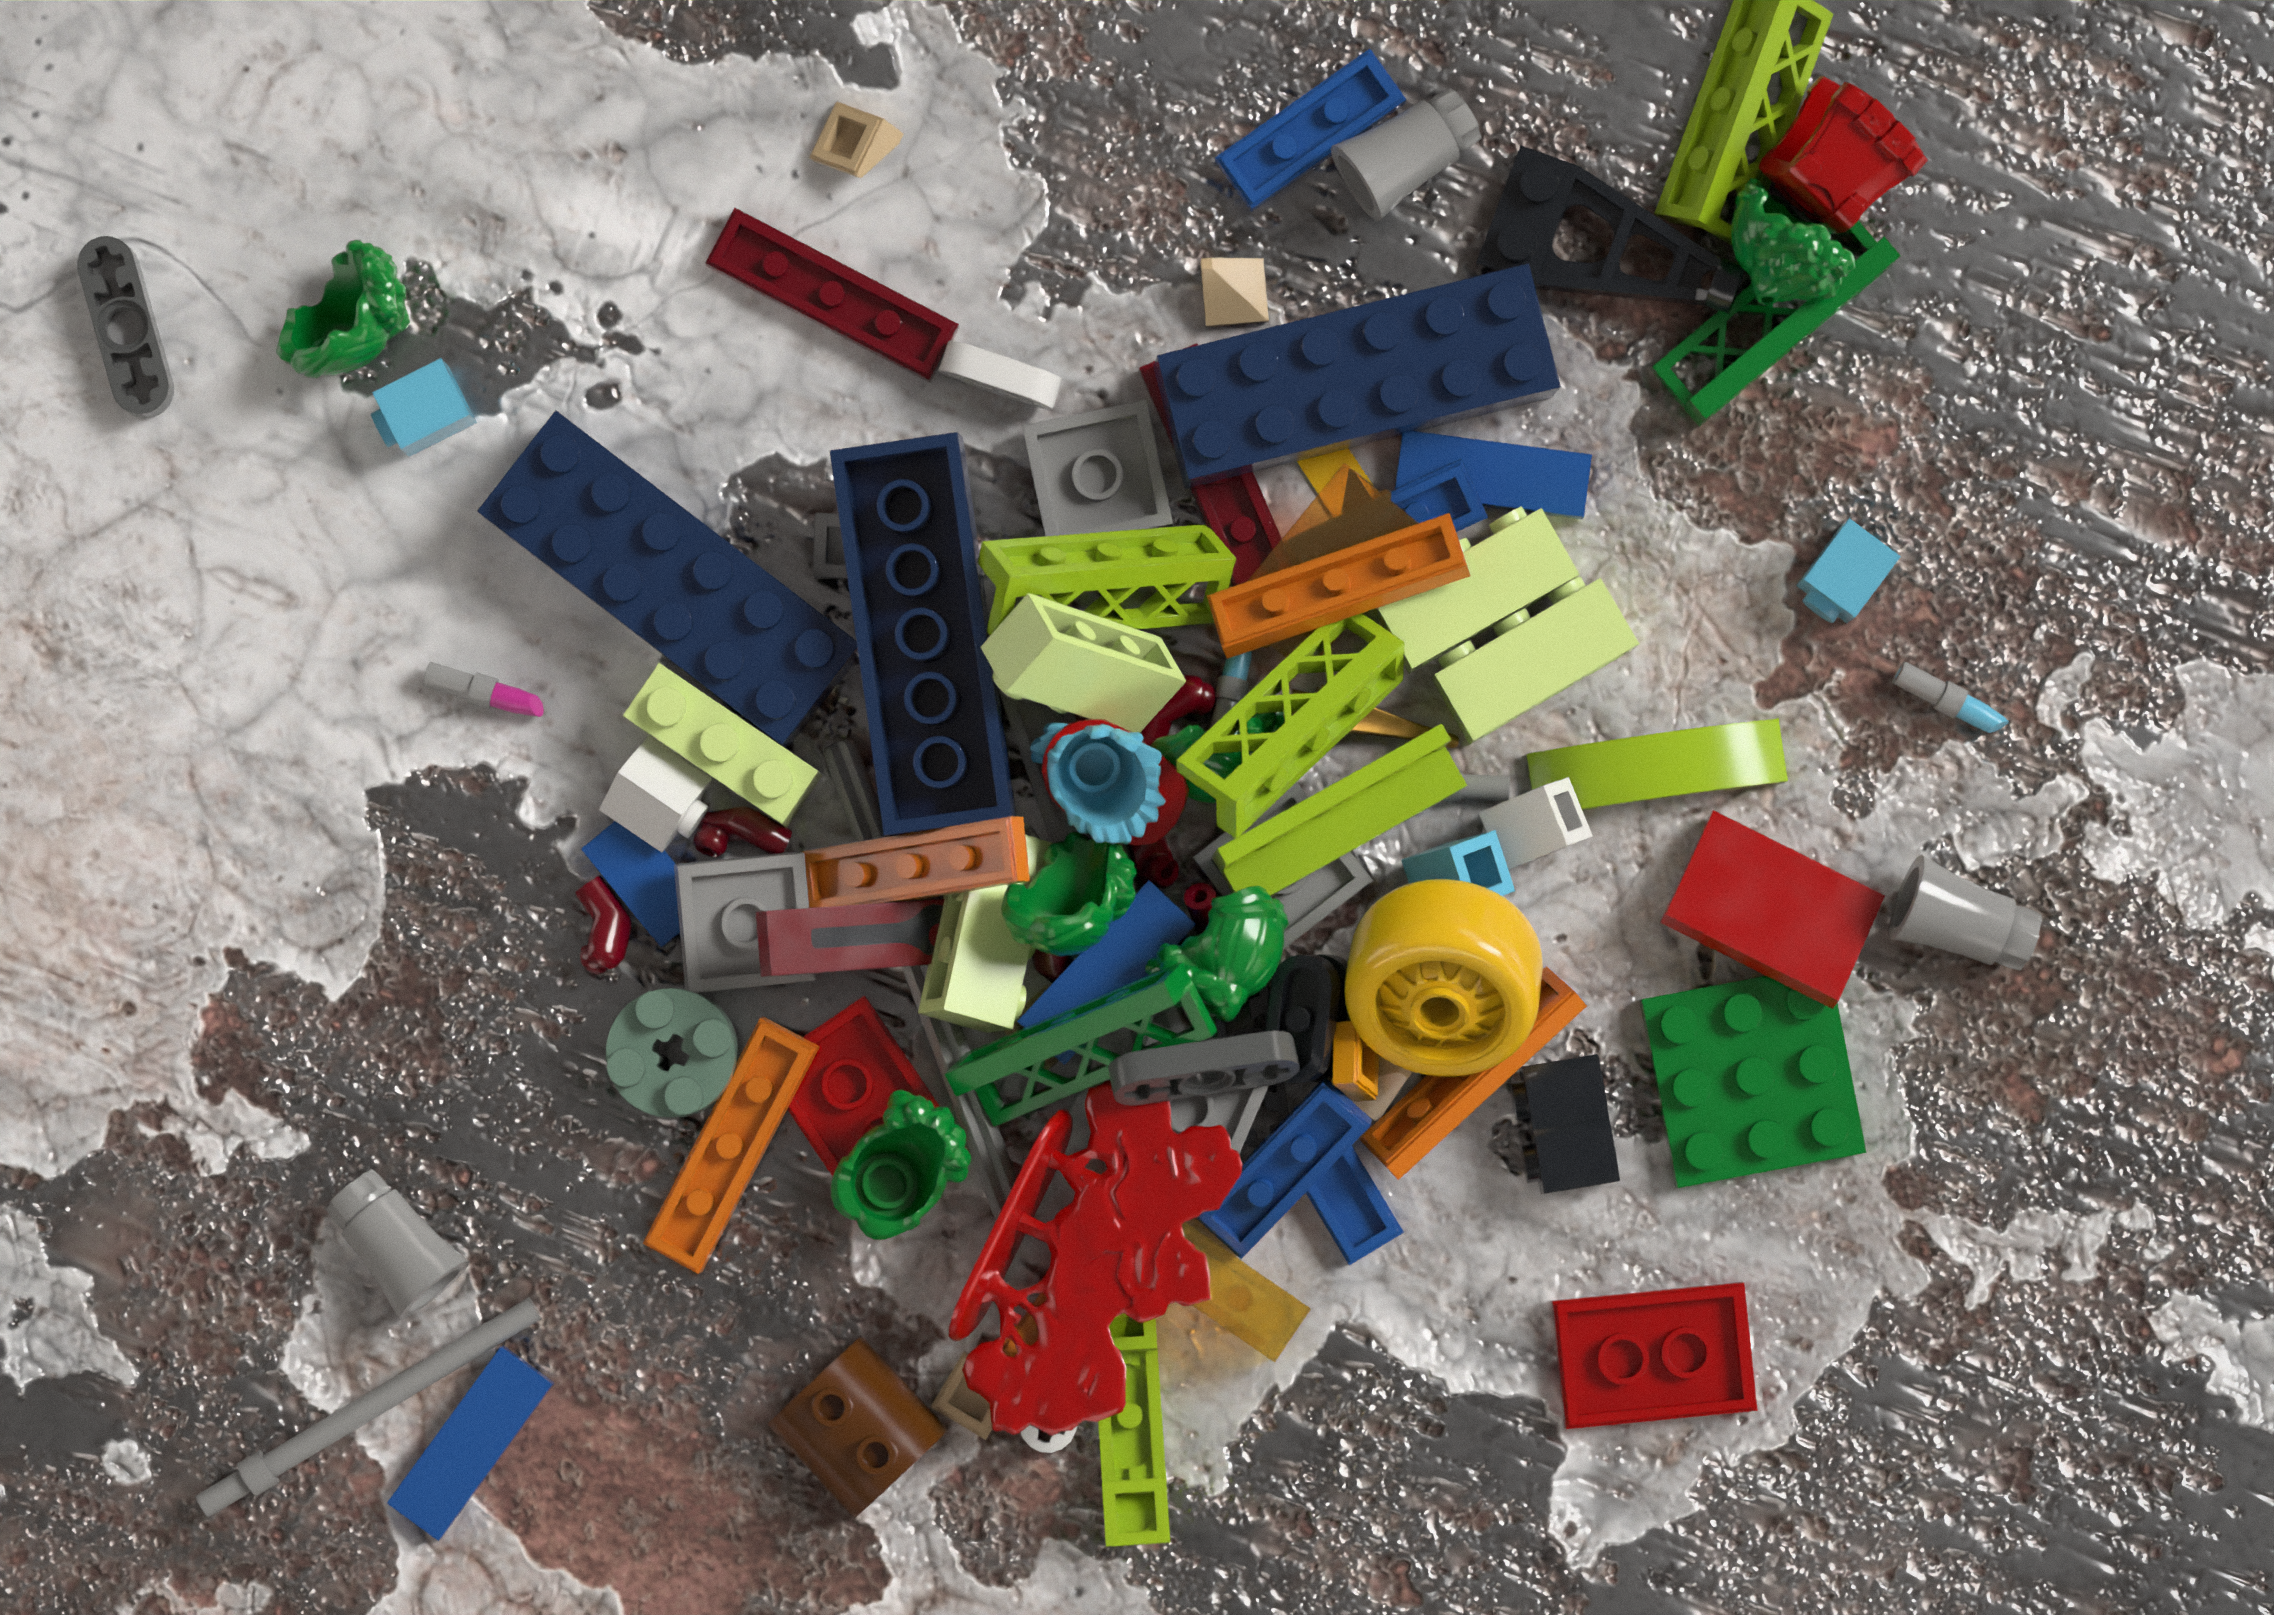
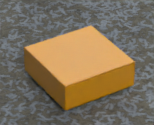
M1351 1021L1337 1022L1333 1042V1085L1355 1102L1376 1100V1096H1378L1379 1055L1361 1039Z

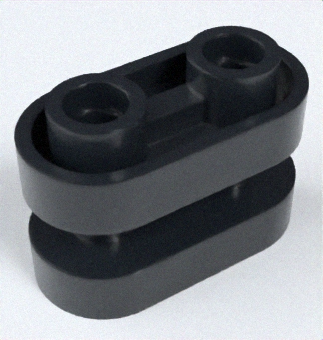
M1331 954L1295 955L1284 960L1277 967L1273 975L1266 1031H1284L1293 1036L1300 1067L1295 1076L1284 1081L1286 1083L1320 1082L1324 1077L1328 1080L1333 1079V1042L1337 1022L1351 1021L1345 1002V979L1348 961L1342 957Z

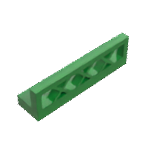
M1859 220L1852 228L1846 231L1863 250L1864 254L1855 260V268L1846 277H1843L1842 286L1835 297L1826 300L1813 298L1806 301L1798 309L1773 307V304L1764 306L1748 305L1755 299L1753 286L1750 284L1737 295L1729 314L1718 311L1652 366L1650 370L1700 427L1898 260L1901 255L1885 236L1877 242ZM1736 314L1763 316L1762 339L1750 349L1725 347L1727 321ZM1772 317L1786 318L1771 331ZM1717 330L1716 347L1700 345ZM1688 354L1715 356L1714 379L1694 396L1671 370L1673 366ZM1724 357L1738 358L1723 371Z
M1180 962L966 1052L944 1075L956 1097L975 1089L995 1127L1110 1079L1108 1066L1121 1055L1097 1046L1100 1037L1122 1027L1137 1032L1138 1034L1132 1052L1199 1042L1212 1037L1217 1029L1183 962ZM1180 1000L1193 1027L1176 1033L1156 1025L1152 1021L1156 1013L1175 1006ZM1147 1037L1157 1040V1042L1145 1046ZM1067 1050L1083 1055L1077 1075L1070 1078L1043 1068L1046 1059ZM1093 1060L1103 1063L1090 1069ZM1015 1072L1028 1077L1029 1080L1024 1096L1005 1104L993 1081ZM1039 1082L1049 1086L1036 1092Z

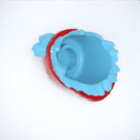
M1105 719L1079 720L1070 724L1053 722L1046 724L1043 729L1045 734L1037 737L1030 746V751L1032 752L1031 759L1035 763L1042 764L1045 787L1051 800L1066 813L1070 826L1074 825L1079 833H1089L1096 843H1129L1134 846L1155 844L1165 837L1178 823L1186 807L1189 788L1185 777L1177 772V767L1162 756L1159 750L1146 745L1143 742V735L1139 732H1130Z

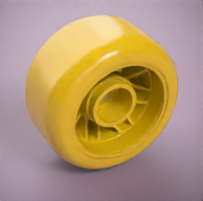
M1451 879L1423 880L1401 886L1376 901L1363 915L1355 929L1350 945L1345 979V1002L1348 1015L1355 1030L1367 1046L1383 1059L1403 1069L1424 1075L1441 1077L1464 1076L1485 1071L1513 1055L1525 1042L1533 1029L1539 1008L1543 971L1540 942L1525 915L1505 897L1488 888Z

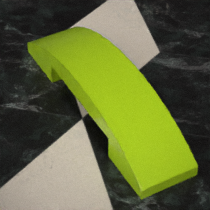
M1779 718L1662 732L1526 754L1531 790L1569 777L1582 811L1639 801L1788 782Z
M1123 1313L1114 1318L1109 1329L1114 1345L1120 1350L1126 1365V1405L1121 1413L1098 1421L1106 1547L1170 1543L1156 1318L1139 1323Z

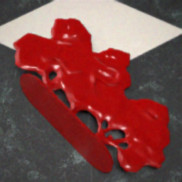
M1106 1080L1101 1085L1088 1089L1084 1103L1086 1118L1091 1131L1087 1148L1068 1156L1065 1155L1073 1127V1118L1066 1108L1058 1110L1047 1122L1031 1148L954 1308L949 1325V1338L955 1342L963 1340L978 1327L992 1302H995L998 1307L1000 1337L994 1341L983 1342L967 1355L962 1368L968 1389L981 1395L990 1403L992 1430L996 1432L1004 1430L1015 1435L1029 1425H1032L1053 1436L1063 1431L1073 1430L1082 1421L1098 1422L1121 1413L1126 1405V1365L1120 1350L1114 1345L1109 1329L1114 1318L1124 1313L1137 1322L1144 1323L1164 1315L1169 1304L1176 1302L1182 1306H1190L1211 1300L1209 1287L1211 1278L1206 1254L1197 1250L1193 1243L1184 1238L1182 1224L1200 1216L1203 1212L1218 1210L1241 1175L1243 1164L1239 1152L1231 1148L1230 1136L1225 1127L1221 1125L1213 1127L1196 1125L1188 1127L1177 1134L1172 1130L1170 1100L1143 1105L1120 1104L1114 1100L1111 1080ZM1091 1159H1099L1105 1162L1107 1169L1102 1174H1099L1084 1167ZM1058 1170L1075 1191L1072 1203L1056 1213L1053 1220L1043 1223L1035 1219L1034 1216ZM1028 1234L1048 1245L1051 1252V1262L1044 1278L1032 1287L1016 1290L1008 1285L1004 1278L1025 1235ZM1032 1293H1043L1047 1299L1041 1305L1035 1307L1027 1300V1297ZM1018 1305L1031 1314L1036 1323L1039 1335L1033 1345H1026L1014 1324L1019 1323L1022 1317L1014 1312V1308ZM1006 1338L1014 1342L1018 1352L1014 1357L1007 1356L1002 1350Z

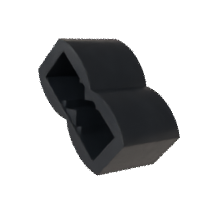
M1598 1054L1521 1067L1519 1069L1521 1081L1510 1082V1092L1516 1120L1527 1119L1532 1144L1521 1146L1522 1163L1527 1184L1538 1182L1540 1193L1547 1194L1620 1181Z

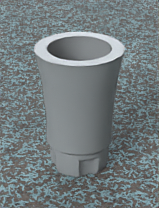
M1449 88L1437 94L1428 102L1425 100L1419 101L1401 114L1365 133L1332 145L1331 154L1342 180L1357 203L1373 220L1379 222L1415 189L1441 170L1459 160L1460 153L1474 146L1482 136L1479 131L1478 122L1466 102L1459 97L1455 90Z
M1920 855L1910 866L1901 884L1891 913L1888 934L1892 940L1927 945L1960 954L1988 965L1996 962L2002 966L2021 971L2025 963L2030 960L2037 944L2042 916L2034 910L2016 905L2014 899L1983 888L1953 874L1925 856Z
M374 1170L363 1173L356 1180L345 1186L330 1201V1205L326 1208L330 1217L343 1230L341 1234L343 1238L358 1254L384 1291L399 1320L412 1316L432 1302L457 1280L470 1263L469 1260L445 1242L412 1209L396 1189L391 1190L382 1177Z

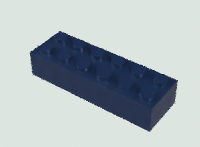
M1529 263L1156 356L1153 366L1184 489L1401 436L1402 433L1409 431H1421L1550 399L1561 388Z
M557 410L554 411L477 510L479 514L787 750L859 658L857 642L853 637Z
M958 432L829 450L884 836L908 834L1010 816L1017 817L999 688L992 678L994 671L981 649V646L990 637L986 631L989 616L982 569L977 564L979 546L963 437Z

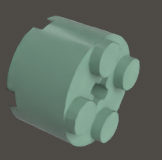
M676 988L648 991L631 1001L613 1022L606 1044L607 1072L618 1092L637 1109L659 1117L691 1116L713 1106L728 1087L740 1057L737 1033L726 1012L714 1001L701 994ZM679 1035L684 1039L681 1049L689 1055L688 1062L685 1065L673 1064L668 1071L663 1067L665 1056L659 1053L658 1049L662 1041L673 1043Z

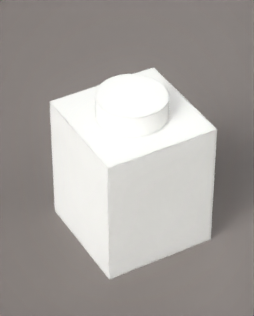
M649 735L617 772L599 810L660 852H663L678 833L689 838L700 824L709 808L701 802V799L712 777Z
M1569 777L1543 785L1479 812L1484 825L1482 833L1496 830L1508 870L1593 837Z

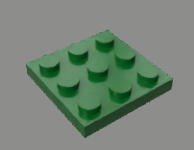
M1768 976L1639 1000L1675 1188L1867 1153L1838 1003L1832 1009Z

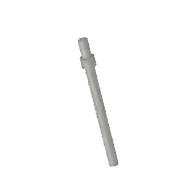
M530 1297L524 1299L268 1453L264 1454L261 1450H258L238 1462V1470L197 1494L196 1499L205 1515L210 1517L251 1492L255 1496L262 1494L279 1483V1475L541 1320L542 1317Z

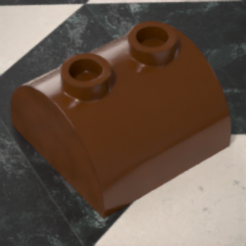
M860 1336L767 1424L854 1518L873 1503L949 1430L863 1336Z

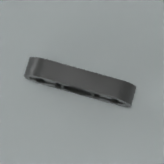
M111 236L94 238L85 244L80 251L77 260V270L113 397L120 407L136 417H155L163 413L171 404L174 396V383L138 257L120 239ZM109 251L117 260L124 259V266L115 270L119 289L127 293L134 288L135 296L116 297L108 300L101 306L100 297H113L107 279L101 274H93V268L102 264L101 254ZM133 310L139 313L143 321V330L140 337L127 345L115 343L109 334V323L112 317L120 311ZM151 348L152 357H141L139 361L145 376L151 380H158L159 387L150 390L151 401L143 404L135 395L127 394V389L136 385L133 366L127 361L118 366L117 358L137 357Z
M1266 1031L1134 1051L1117 1057L1108 1066L1114 1100L1123 1105H1143L1278 1084L1295 1076L1300 1069L1293 1036L1284 1031Z

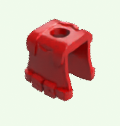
M1820 76L1806 91L1808 95L1789 129L1776 146L1765 154L1758 167L1771 182L1776 183L1774 187L1798 211H1804L1805 215L1813 223L1825 226L1828 232L1840 234L1852 228L1862 214L1889 189L1901 183L1909 176L1914 177L1927 163L1928 159L1923 154L1912 133L1900 121L1896 120L1893 117L1894 115L1876 98H1873L1851 83L1844 82L1840 86L1836 82Z

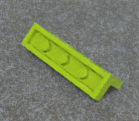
M1733 0L1654 214L1670 223L1701 227L1732 245V225L1719 218L1727 194L1736 189V194H1738L1739 191L1744 189L1745 184L1750 178L1759 179L1769 190L1771 181L1759 170L1758 166L1765 154L1776 146L1795 120L1834 13L1813 0ZM1795 12H1798L1808 18L1799 44L1792 47L1789 28ZM1779 71L1783 88L1777 103L1770 106L1767 87L1772 74ZM1757 130L1761 147L1756 161L1748 165L1745 146L1750 133Z
M1206 524L982 541L977 564L996 586L986 631L991 636L1013 611L1016 597L1026 596L1027 593L1041 595L1045 599L1067 606L1082 592L1096 590L1100 592L1101 596L1088 606L1084 612L1135 629L1215 623L1207 595L1229 588L1236 557ZM1208 581L1203 602L1178 604L1176 599L1193 584ZM1155 586L1158 590L1138 608L1123 609L1120 605L1139 587Z
M1362 613L1317 628L1177 759V772L1216 799L1217 826L1237 839L1403 681L1404 641ZM1346 628L1369 643L1359 653L1331 654L1330 643ZM1325 672L1326 684L1318 692L1289 693V682L1297 674ZM1281 690L1282 695H1276ZM1291 711H1297V712L1292 716ZM1283 712L1284 724L1276 732L1247 734L1246 722L1256 713ZM1241 752L1242 764L1225 780L1203 765L1213 753Z
M1441 723L1240 835L1237 839H1233L1217 848L1212 858L1231 892L1259 885L1265 888L1270 896H1273L1467 787L1468 785L1445 747L1451 741V738L1443 724Z

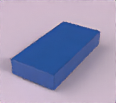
M616 821L581 848L661 948H664L680 935L674 864L676 863L666 850L660 852Z
M1352 1145L1306 1192L1307 1197L1349 1266L1404 1233Z

